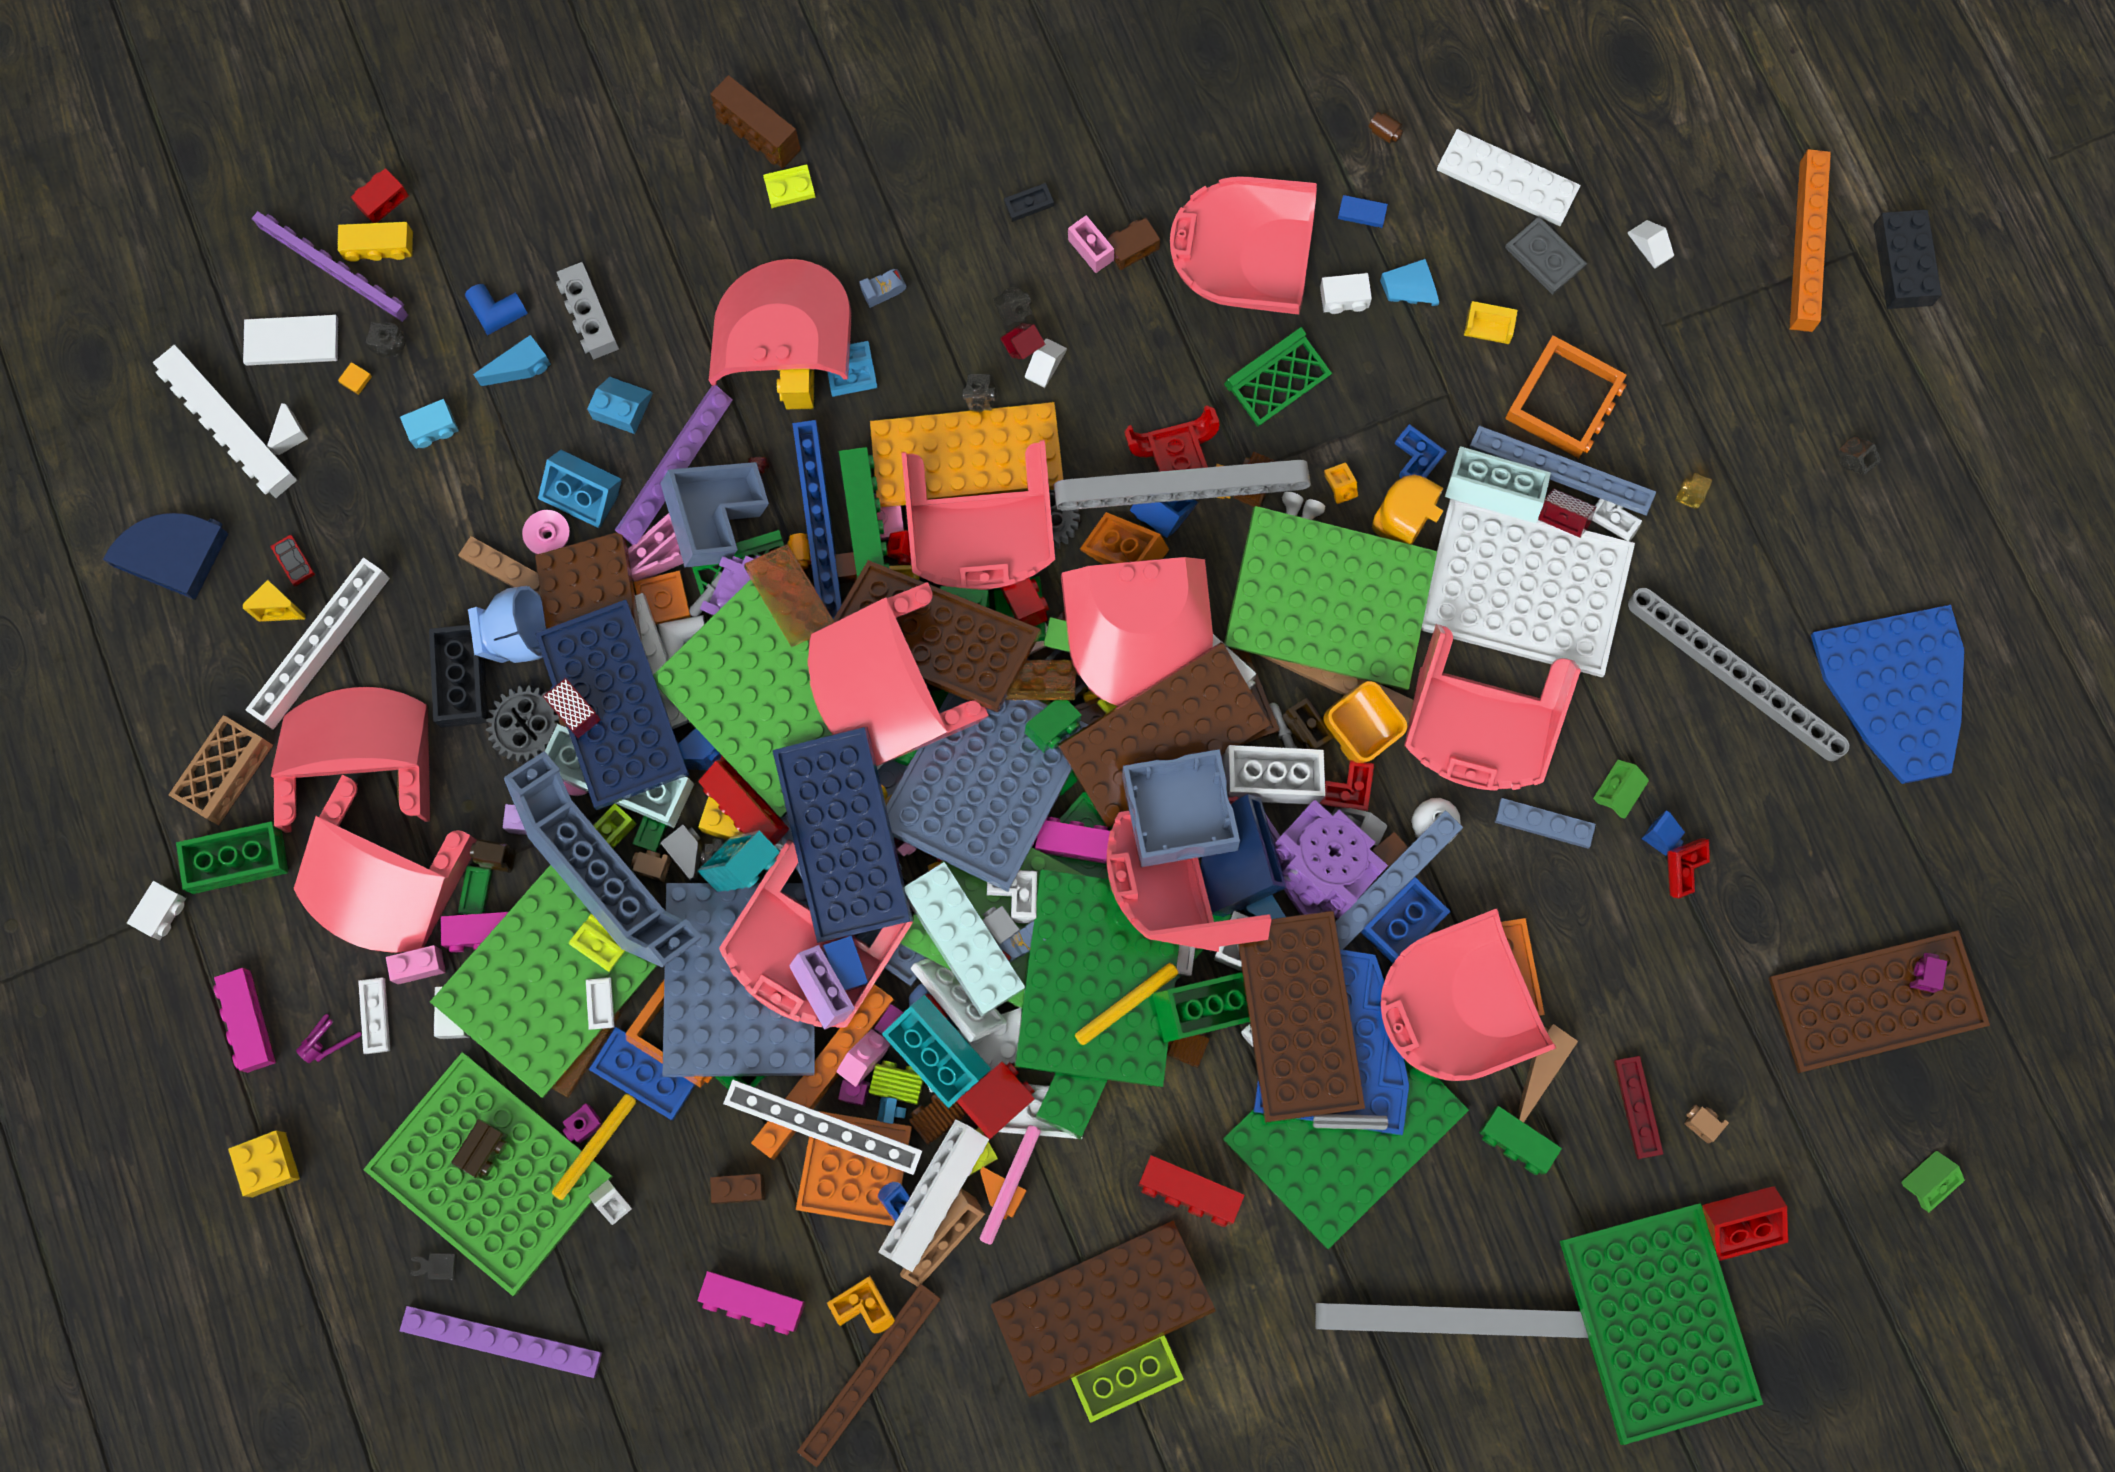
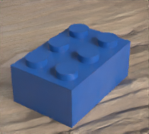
M1414 877L1364 927L1361 933L1393 964L1407 947L1427 936L1450 913V910Z

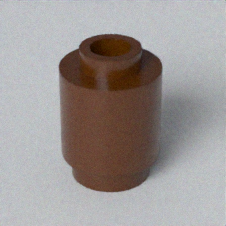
M1377 112L1368 126L1372 129L1373 134L1389 144L1393 141L1397 142L1404 132L1401 129L1402 124L1386 113L1381 114Z

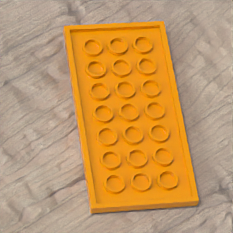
M1054 402L870 421L874 473L878 487L876 497L880 500L881 508L906 505L901 452L916 454L922 458L924 462L927 500L1028 491L1025 452L1028 446L1033 443H1039L1040 440H1045L1049 490H1054V484L1063 480Z

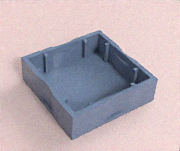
M1220 749L1185 755L1174 760H1155L1123 766L1122 779L1141 867L1238 851L1240 839L1233 808L1227 796V781Z

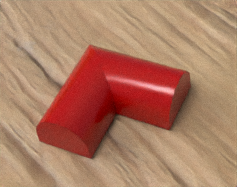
M1350 760L1347 784L1325 781V797L1319 804L1368 812L1374 764L1357 763Z
M1705 838L1697 839L1667 852L1669 895L1671 897L1679 899L1695 892L1694 869L1710 862L1709 839Z

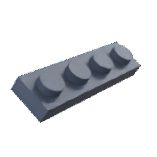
M1504 798L1500 799L1494 822L1584 848L1591 846L1596 825Z

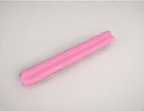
M1029 1125L982 1231L980 1240L990 1245L993 1243L1041 1133V1130L1033 1125Z

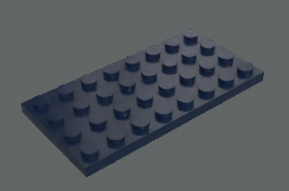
M627 600L535 633L553 688L566 678L601 719L580 738H577L567 726L593 806L596 810L689 775Z
M868 727L772 750L817 943L913 921Z

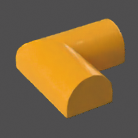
M871 1276L827 1302L839 1326L860 1313L873 1333L883 1332L894 1323V1318Z

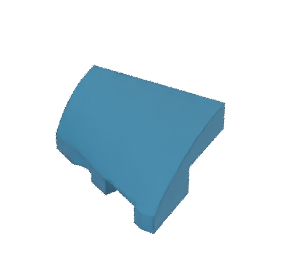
M1425 259L1382 273L1380 282L1388 301L1399 302L1404 300L1412 304L1425 302L1432 303L1431 306L1439 305L1437 291Z

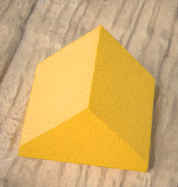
M268 580L243 603V609L257 621L304 620L306 617L295 604Z

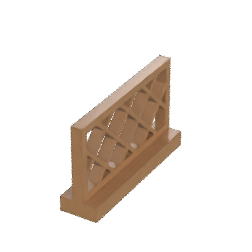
M223 715L175 784L169 796L219 826L273 745ZM227 723L230 724L233 735L222 737L223 729ZM250 736L252 739L248 745L240 748L239 738ZM234 740L235 750L225 753L223 743ZM218 745L219 755L209 758L208 751L210 748ZM236 756V762L233 767L227 768L225 758ZM220 760L221 770L211 773L210 763ZM204 765L205 775L195 778L194 771L196 768ZM222 776L223 781L220 786L213 789L212 778ZM206 780L207 791L197 793L196 783ZM191 786L192 795L183 798L178 796L183 787ZM208 796L209 802L201 810L198 799Z

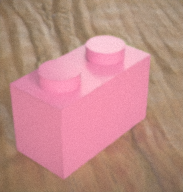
M1087 215L1068 228V240L1095 273L1114 261V248Z
M434 945L386 957L390 981L396 984H403L446 973L442 950Z
M871 1029L848 1051L836 1072L856 1087L875 1068V1064L880 1063L891 1044Z

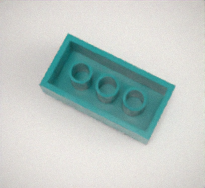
M760 830L730 837L698 872L717 892L743 889L746 886L750 888L759 880L758 874L763 869L768 870L777 861L775 857L780 852Z
M925 995L912 1004L882 1033L886 1040L948 1108L991 1070L990 1066Z

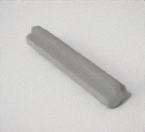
M1324 1114L1313 1116V1126L1315 1128L1385 1130L1388 1127L1387 1116Z

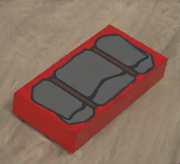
M292 535L270 546L294 586L315 575Z

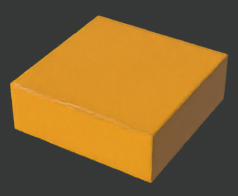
M351 362L338 381L359 395L372 376Z

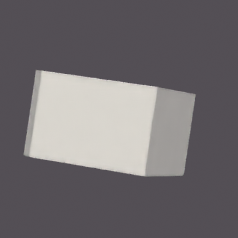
M1646 220L1628 232L1630 238L1654 269L1673 258L1674 253L1665 227Z
M1047 338L1044 340L1046 345L1033 353L1025 374L1026 379L1044 388L1067 351V348Z
M282 403L267 445L277 455L308 439L294 413L286 404Z
M609 1180L588 1195L596 1208L612 1225L632 1209Z

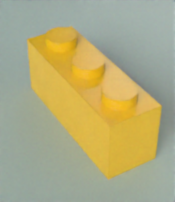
M407 222L338 225V251L344 260L351 262L359 261V259L379 261L382 258L401 260L405 257H412L413 231Z

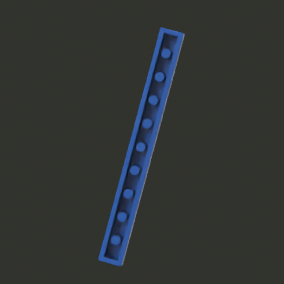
M816 420L792 424L816 596L821 599L818 606L820 629H823L832 623L843 601L836 566V551L819 429Z

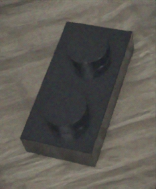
M1046 183L1004 198V204L1012 222L1054 206V201Z

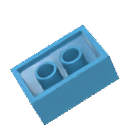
M560 450L547 459L538 499L600 528L617 499L622 479Z

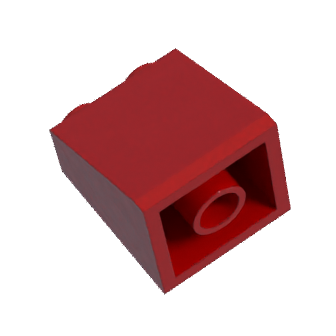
M1003 1061L999 1063L957 1100L958 1104L989 1139L1035 1099L1032 1096L1035 1093L1034 1089L1027 1081L1021 1083L1017 1079L1016 1075L1019 1072L1010 1062L1006 1065Z

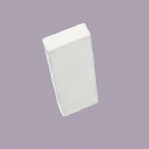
M385 978L360 980L359 995L363 1054L390 1051Z

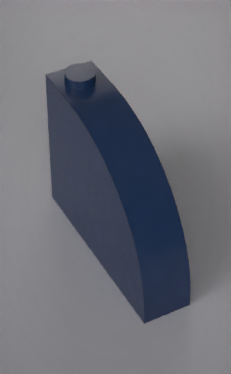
M179 513L156 515L137 522L125 530L109 547L103 560L114 568L195 600L228 533L222 528L223 524L214 519L206 521L192 515Z
M1247 794L1231 804L1240 839L1238 851L1202 857L1201 872L1212 915L1225 917L1234 911H1238L1287 888L1260 797Z

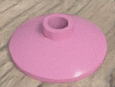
M542 510L534 513L527 519L522 535L526 546L532 552L540 554L564 547L569 540L570 528L568 522L560 513L552 510ZM547 532H551L552 536L550 538H544Z

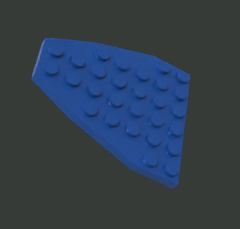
M1951 605L1813 632L1811 638L1824 682L1865 743L1900 783L1905 784L1952 773L1962 718L1964 647Z
M1340 949L1365 1109L1333 1114L1387 1116V1129L1363 1130L1402 1136L1409 1082L1404 1058L1391 1043L1382 1020L1381 994L1384 979L1375 955ZM1257 1081L1253 1112L1263 1114L1259 1081ZM1313 1116L1296 1119L1313 1121Z

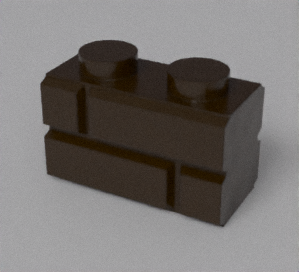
M1308 698L1289 708L1282 716L1299 743L1304 746L1303 749L1320 750L1334 738Z
M478 1119L451 1163L475 1178L481 1179L482 1176L486 1177L494 1166L492 1160L496 1154L500 1155L506 1148L508 1142L505 1140L508 1135L486 1121Z

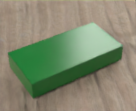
M467 866L458 914H484L493 870Z

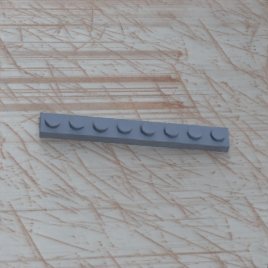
M1481 426L1478 427L1470 444L1471 450L1551 472L1550 480L1646 516L1656 495V491Z
M1446 810L1364 892L1354 905L1335 922L1339 948L1341 950L1463 829Z

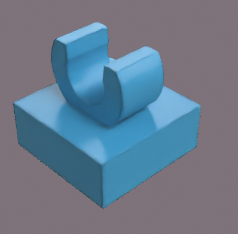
M881 1097L877 1121L893 1124L894 1117L905 1118L906 1108L896 1107L897 1099Z

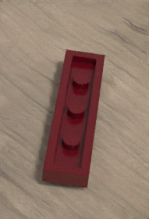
M1640 1056L1615 1060L1614 1065L1637 1159L1663 1155Z

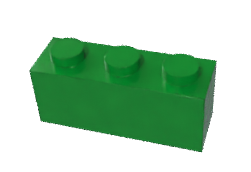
M1499 1106L1492 1110L1478 1132L1483 1135L1482 1140L1492 1147L1498 1145L1505 1150L1503 1152L1505 1156L1513 1161L1519 1159L1526 1164L1524 1168L1534 1175L1539 1173L1541 1175L1547 1174L1562 1150L1561 1147Z

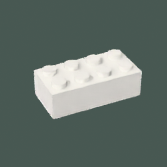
M1229 745L1225 750V754H1223V767L1227 781L1226 790L1228 797L1238 796L1241 798L1249 794L1260 797L1262 802L1311 804L1314 800L1320 803L1325 797L1324 750Z

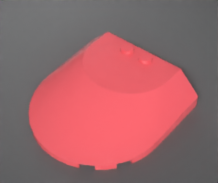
M1230 177L1221 179L1218 184L1208 188L1204 186L1190 196L1187 204L1179 209L1171 228L1170 250L1178 274L1194 292L1212 302L1233 307L1299 315L1303 301L1314 224L1317 184L1254 177Z
M797 259L768 262L751 269L739 277L727 289L716 310L709 371L710 384L712 386L717 385V380L732 373L784 369H819L837 374L843 380L848 379L851 307L846 291L840 281L822 266Z
M1181 557L1094 565L1061 574L1070 656L1077 674L1087 684L1088 689L1103 701L1106 700L1111 704L1120 706L1213 647V630L1205 559Z
M1497 909L1417 940L1400 954L1386 976L1381 994V1014L1386 1033L1397 1052L1410 1065L1427 1075L1449 1081L1478 1079L1556 1049L1538 1015L1515 961Z

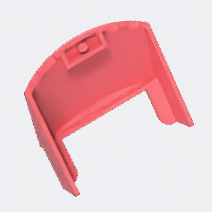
M1045 440L1033 443L1026 449L1025 461L1028 491L927 500L924 462L922 458L916 454L901 452L913 573L942 586L987 590L1023 581L1037 574L1055 560Z
M928 582L892 597L881 599L810 635L809 656L807 658L810 675L809 682L814 701L824 723L832 735L868 727L876 766L974 726L989 716L985 707L976 701H968L940 714L934 704L896 620L897 617L925 607L932 600V590Z
M1436 624L1423 666L1420 667L1404 744L1406 748L1424 766L1435 771L1443 778L1467 787L1484 790L1510 788L1516 790L1520 789V787L1543 783L1581 671L1574 660L1566 658L1555 660L1550 667L1541 698L1443 673L1453 642V634L1446 626Z
M354 687L316 696L284 715L271 777L274 778V826L285 833L291 832V823L296 817V778L399 770V806L401 811L406 815L418 816L424 822H429L428 706L414 697L394 690Z
M342 775L319 817H315L294 890L305 909L318 923L349 943L369 950L390 953L408 952L424 948L471 859L470 850L472 844L476 843V839L463 831H452L446 836L430 869H427L342 829L339 825L357 793V784L352 779Z
M1228 797L1230 804L1238 800L1239 797ZM1123 811L1118 813L1113 828L1110 830L1107 845L1108 878L1119 907L1130 923L1141 934L1151 940L1219 952L1220 946L1268 940L1271 925L1270 915L1214 922L1198 858L1141 867L1130 812Z
M788 839L776 857L777 861L769 868L719 949L734 977L736 976L747 992L759 1002L776 1013L794 1021L822 1027L789 965L796 955L817 945L822 948L825 944L846 937L817 943L809 908L781 891L798 864L794 842ZM913 921L882 928L871 946L850 935L853 938L868 983L865 986L846 992L855 1009L844 1022L832 1027L842 1028L848 1026Z

